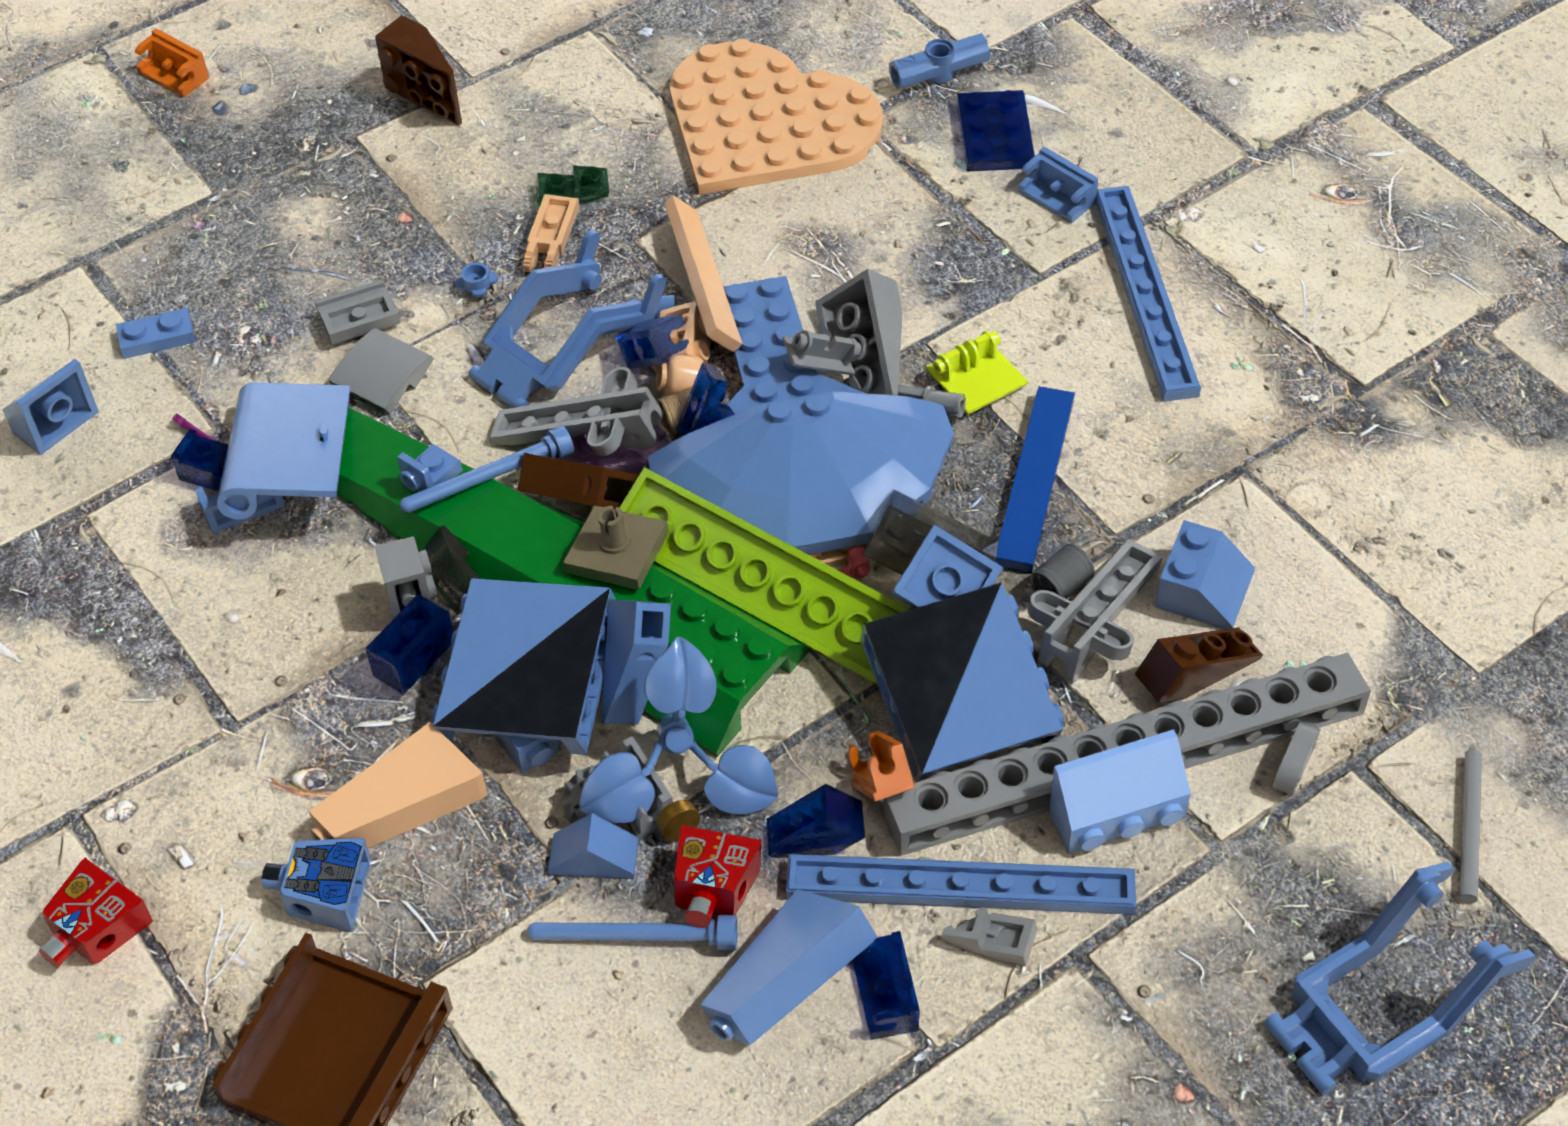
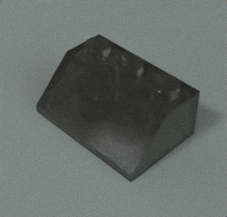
M893 489L862 556L903 575L934 524L992 561L996 559L999 541Z

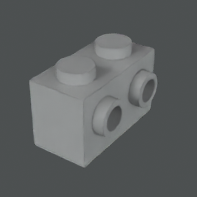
M414 536L374 546L397 631L435 621L431 599L438 596L432 574H430L432 570L426 550L418 552Z

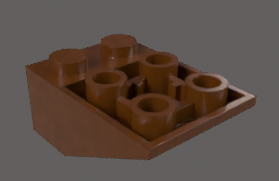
M401 15L375 36L385 88L412 101L417 106L426 108L442 119H447L458 126L461 125L462 119L452 68L427 27Z

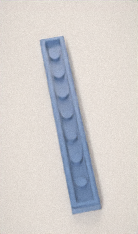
M1129 186L1097 189L1096 206L1163 402L1200 397L1201 387L1130 188Z
M789 854L786 899H789L797 889L843 902L976 908L985 906V908L1114 914H1135L1136 910L1135 869L800 854Z

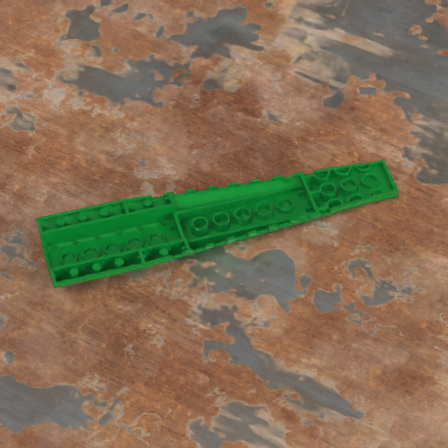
M348 407L337 496L348 504L350 502L359 507L360 513L371 521L381 523L386 527L387 532L397 540L414 536L418 552L426 550L428 558L440 566L441 572L449 578H456L466 585L468 589L471 579L607 587L612 590L616 600L671 604L668 647L676 637L686 639L704 655L716 678V695L711 706L701 713L689 711L685 713V718L693 732V741L715 757H718L742 729L740 711L778 667L790 674L810 652L811 649L804 643L653 562L639 590L565 573L563 562L586 521L525 492L517 491L516 488L498 479H490L410 513L403 512L400 509V501L419 491H411L401 481L399 476L401 471L397 457L403 452L416 459L429 446ZM461 462L463 471L457 476L474 470V468ZM647 700L643 713L659 722L667 714L655 709Z

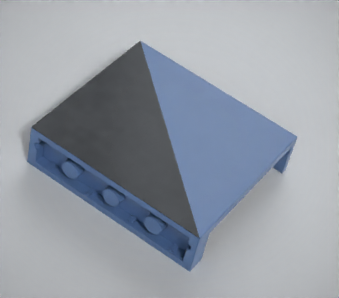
M471 579L468 593L464 594L461 600L462 616L459 627L452 634V654L449 666H445L442 672L441 683L443 689L439 703L434 705L432 711V721L434 722L433 727L435 730H439L451 742L453 741L455 731L562 740L570 754L587 755L604 680L609 599L616 600L612 590L607 587Z
M1002 582L868 622L863 626L860 641L898 739L903 744L915 783L929 779L937 771L1047 737L1048 741L1060 736L1063 730L1064 717L1058 704H1052L1047 692L1049 690V682L1046 672L1041 666L1037 667L1032 656L1034 646L1031 636L1027 630L1022 631L1017 620L1019 611L1013 595H1007Z

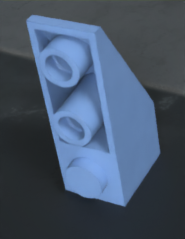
M609 599L601 710L602 724H639L648 700L645 693L646 675L652 664L668 647L671 604Z

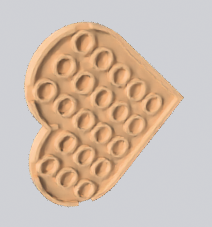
M746 39L702 46L700 50L692 53L679 64L671 78V103L699 195L841 170L866 158L868 150L875 143L878 144L882 136L883 111L878 99L869 88L851 78L831 74L825 70L800 74L795 63L787 55L772 47L753 43Z

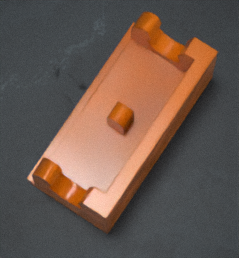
M157 28L151 31L152 35L142 41L135 49V53L138 55H142L148 50L147 57L136 65L137 72L182 97L187 96L209 79L202 52Z
M880 731L868 734V746L871 748L872 754L866 761H860L856 746L853 744L849 745L847 754L854 777L850 779L851 785L868 798L878 801L915 788L901 742Z

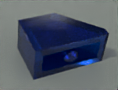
M828 784L822 785L766 819L768 856L773 858H788L789 854L836 855L865 838L862 801Z

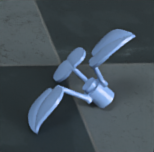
M676 637L667 650L652 664L646 675L645 693L647 699L655 709L667 714L658 722L657 735L659 741L654 743V750L647 765L641 770L637 757L629 752H618L604 758L591 771L583 785L579 800V807L583 813L588 815L593 813L614 823H628L637 820L636 812L640 807H643L647 813L654 801L655 791L653 784L646 776L653 771L660 753L664 749L671 754H681L689 749L713 771L704 783V792L708 800L721 811L731 814H750L765 809L776 801L778 790L773 768L768 758L760 750L748 745L733 746L723 752L717 765L693 741V732L685 718L686 711L692 713L706 711L714 701L717 685L714 672L707 659L686 639Z

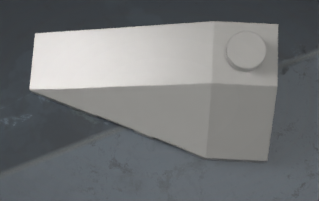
M866 269L815 302L821 334L828 335L830 341L834 336L851 337L861 344L860 355L854 357L851 361L855 374L849 375L848 382L852 388L866 394L898 396L902 307L897 282L870 269Z

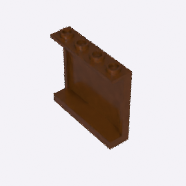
M305 933L298 946H293L287 953L284 968L275 983L272 982L266 987L261 998V1006L253 1019L248 1020L242 1026L238 1035L237 1045L228 1059H223L218 1065L212 1085L222 1105L273 1126H387L453 1009L448 989L431 981L427 989L423 990L316 948L312 934Z

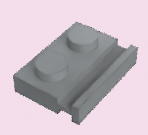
M383 279L314 300L317 312L321 317L322 324L332 345L365 335L373 328L380 330L400 323L399 313L389 291L385 287Z

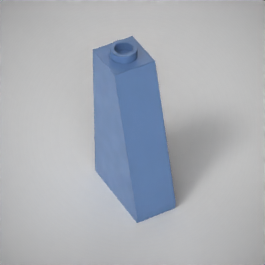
M797 889L700 1004L710 1019L709 1027L713 1033L724 1041L733 1039L747 1045L753 1044L871 945L877 938V935L860 907Z

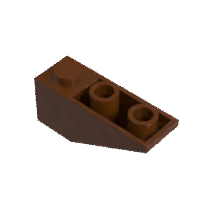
M524 452L517 491L591 506H613V510H615L616 507L620 508L640 474Z
M1239 627L1157 639L1135 672V675L1156 701L1162 703L1188 698L1255 663L1262 658L1263 654L1253 644L1252 638Z

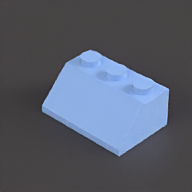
M1174 729L1054 766L1048 812L1068 853L1081 849L1084 851L1093 850L1106 841L1119 837L1131 838L1141 833L1144 829L1160 824L1169 826L1186 816L1191 793L1178 736Z

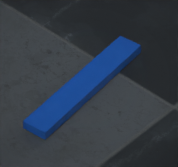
M1038 386L994 557V562L1002 567L1033 572L1074 404L1075 392Z

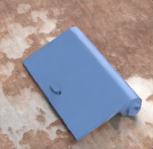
M260 382L244 385L238 394L217 499V506L220 512L226 517L235 520L249 518L257 509L259 495L337 497L351 392L350 386Z

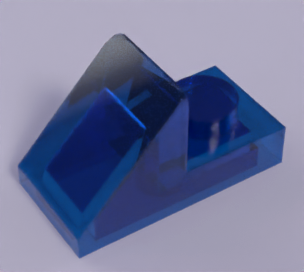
M702 363L676 427L680 437L735 414L728 405L721 404L726 395L727 381L715 365Z

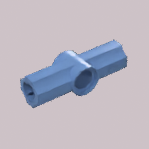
M982 33L954 42L946 39H933L926 44L925 51L889 62V73L892 83L896 89L926 80L937 84L946 83L953 78L954 71L990 60L987 39Z

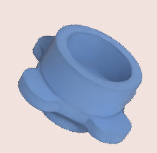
M474 262L463 267L461 278L457 279L455 284L456 288L460 291L466 290L473 294L474 297H483L487 294L490 285L497 283L498 277L495 272H489V268L485 264Z

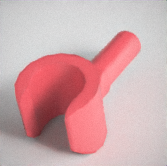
M856 547L849 550L846 554L848 565L838 570L847 576L852 575L854 578L866 577L870 572V565L865 549L863 547Z

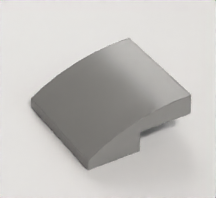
M373 328L344 356L328 381L332 385L350 386L351 395L391 414L407 387L410 386L416 389L434 358L399 339Z

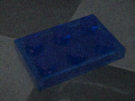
M1024 90L957 93V108L967 172L1023 169L1025 164L1035 157Z

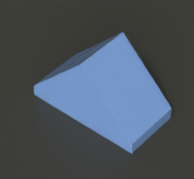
M591 813L554 833L548 868L549 875L634 879L639 844L638 837Z

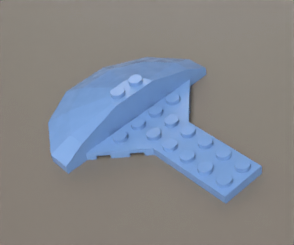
M786 276L723 286L742 341V345L733 352L742 388L707 426L678 438L648 456L649 470L808 555L873 543L879 538V532L893 522L895 524L900 523L905 519V513L918 503L924 505L928 502L933 494L935 481L943 470L944 460L948 451H951L954 440V433L944 405L908 396L866 394L821 375L816 370L793 367L782 338L784 336L794 337L796 333L803 331Z

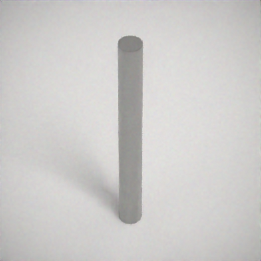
M1478 750L1466 751L1464 761L1460 900L1468 904L1478 901L1482 753Z

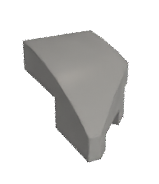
M984 906L975 911L976 917L955 929L950 925L943 930L942 936L944 941L981 956L1026 966L1038 928L1035 919L998 913L989 915Z

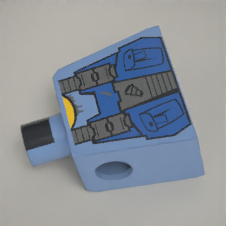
M347 838L298 841L293 845L288 865L265 864L262 872V887L264 889L280 890V897L286 913L291 917L352 932L371 864L365 839Z

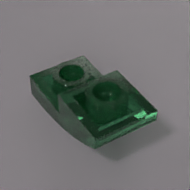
M573 165L571 175L537 172L535 182L537 206L541 205L544 194L579 198V204L597 201L609 196L607 168Z

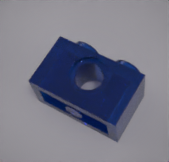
M417 594L365 648L373 677L404 695L451 646L454 630L449 611Z

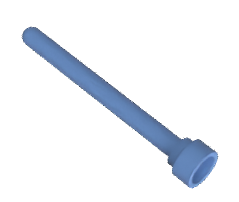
M564 426L549 430L538 444L403 498L400 501V509L405 513H410L522 466L524 452L562 459L574 453L572 439Z
M718 915V919H711L710 925L705 928H697L689 923L534 922L528 926L527 934L533 940L709 941V946H717L718 950H737L738 920L737 915Z

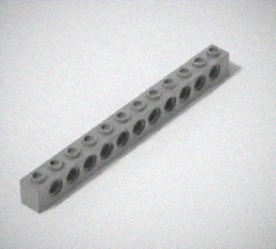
M1348 652L1334 657L1324 656L1314 663L1298 668L1287 667L1277 674L1261 679L1251 678L1238 686L1221 691L1217 689L1211 690L1195 699L1185 702L1174 701L1167 704L1164 708L1145 714L1142 712L1134 713L1125 720L1112 724H1098L1082 733L1068 737L1058 736L1051 739L1048 743L1032 748H1018L1009 755L992 760H978L969 767L952 772H938L929 779L914 783L915 788L884 798L883 816L899 854L903 856L1049 811L1053 774H1046L1044 771L1054 772V766L1174 729L1178 736L1186 769L1294 735L1300 721L1320 728L1363 715L1371 690ZM1004 783H1013L1016 786H1007ZM964 795H974L976 798H966ZM925 807H934V808H937V810L930 811V810H926V809H924V808H925Z

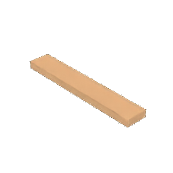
M672 195L665 202V208L707 337L729 351L735 352L742 345V341L698 211Z

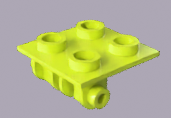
M986 330L982 332L981 336L975 338L974 342L966 340L963 345H956L953 350L937 355L936 360L925 367L946 392L965 394V412L968 415L1016 391L1029 382L997 349V345L1001 344V339L996 331L989 332Z

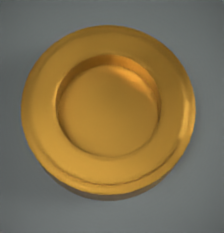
M678 800L667 805L659 813L656 827L665 840L671 842L679 841L681 826L697 828L701 817L690 801Z

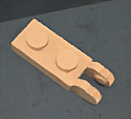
M544 194L527 239V249L523 260L525 272L531 273L532 270H535L538 252L547 254L544 268L559 265V256L563 255L580 208L579 198Z

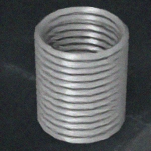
M1066 544L1031 573L1030 581L1035 592L1040 590L1051 591L1068 599L1094 577L1095 569L1092 560L1084 550L1076 545Z

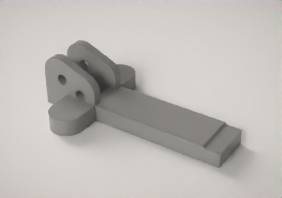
M618 367L606 375L600 394L499 410L490 439L495 446H511L537 442L546 436L547 431L564 426L570 436L588 434L587 442L594 453L598 456H607L616 451L618 447L642 450L652 448L656 441V433L653 427L661 422L663 413L647 387L637 388V380L630 369Z
M1128 539L1072 602L1051 591L1040 590L1034 592L1030 598L1028 615L1034 621L1048 627L1044 632L1038 664L1048 667L1057 655L1066 664V678L1076 682L1096 652L1111 660H1124L1128 658L1131 653L1134 637L1127 629L1113 623V621L1157 571L1163 556ZM1074 623L1088 630L1071 649L1065 646L1064 643L1068 639Z

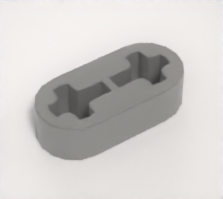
M1301 721L1299 722L1279 766L1272 788L1292 796L1294 795L1313 753L1321 729Z

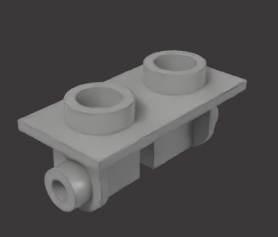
M807 330L796 333L794 337L784 336L782 338L793 367L847 375L855 374L851 361L861 353V344L855 338L834 336L830 341L828 335L812 333Z

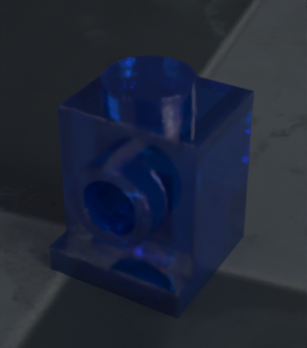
M189 429L171 454L179 480L219 492L228 444L198 436L196 430Z

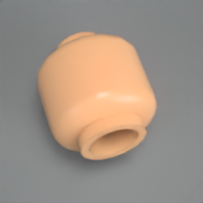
M671 354L664 362L658 364L656 389L658 392H662L663 397L695 387V385L700 386V384L705 385L708 391L711 389L712 372L711 370H706L705 363L699 356Z

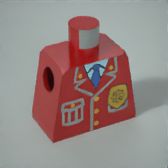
M685 825L681 826L674 877L675 905L679 908L687 909L685 920L690 925L697 928H705L710 925L713 915L737 914L761 870V840Z
M84 858L43 910L42 916L54 935L39 949V952L56 968L74 951L92 964L99 963L149 926L153 919L142 898L87 858Z

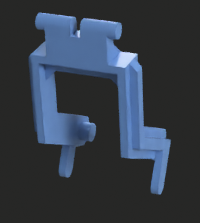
M589 230L583 237L574 264L532 270L482 341L493 350L481 367L475 365L470 369L468 376L490 393L494 394L497 392V398L511 408L530 405L526 401L531 392L543 387L557 394L599 335L645 327L654 321L667 282L666 278L661 274L654 275L649 282L644 299L637 300L634 298L629 302L590 308L553 361L549 364L543 363L516 344L513 337L541 297L587 289L595 290L600 286L602 282V276L599 274L600 264L593 261L600 241V234L594 230Z
M1448 861L1415 870L1362 936L1297 975L1292 999L1299 1008L1285 1019H1282L1278 1013H1274L1264 1021L1265 1027L1289 1055H1293L1301 1049L1306 1053L1298 1059L1296 1064L1322 1096L1330 1093L1337 1084L1332 1078L1349 1067L1362 1082L1367 1079L1379 1080L1449 1035L1497 979L1520 972L1535 960L1536 956L1529 949L1512 954V951L1506 944L1493 947L1485 940L1474 947L1469 954L1476 962L1475 966L1430 1017L1384 1046L1371 1044L1363 1037L1327 994L1328 986L1381 954L1421 904L1429 908L1442 898L1444 893L1437 885L1447 880L1455 871V868Z

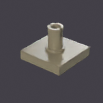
M594 505L563 562L565 573L639 590L669 533L667 521L622 512L619 507L613 510V506L600 507Z

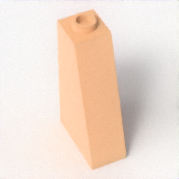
M429 722L309 811L314 828L310 831L314 840L364 838L367 848L373 847L483 799L488 795L483 772L439 730H435L433 724Z

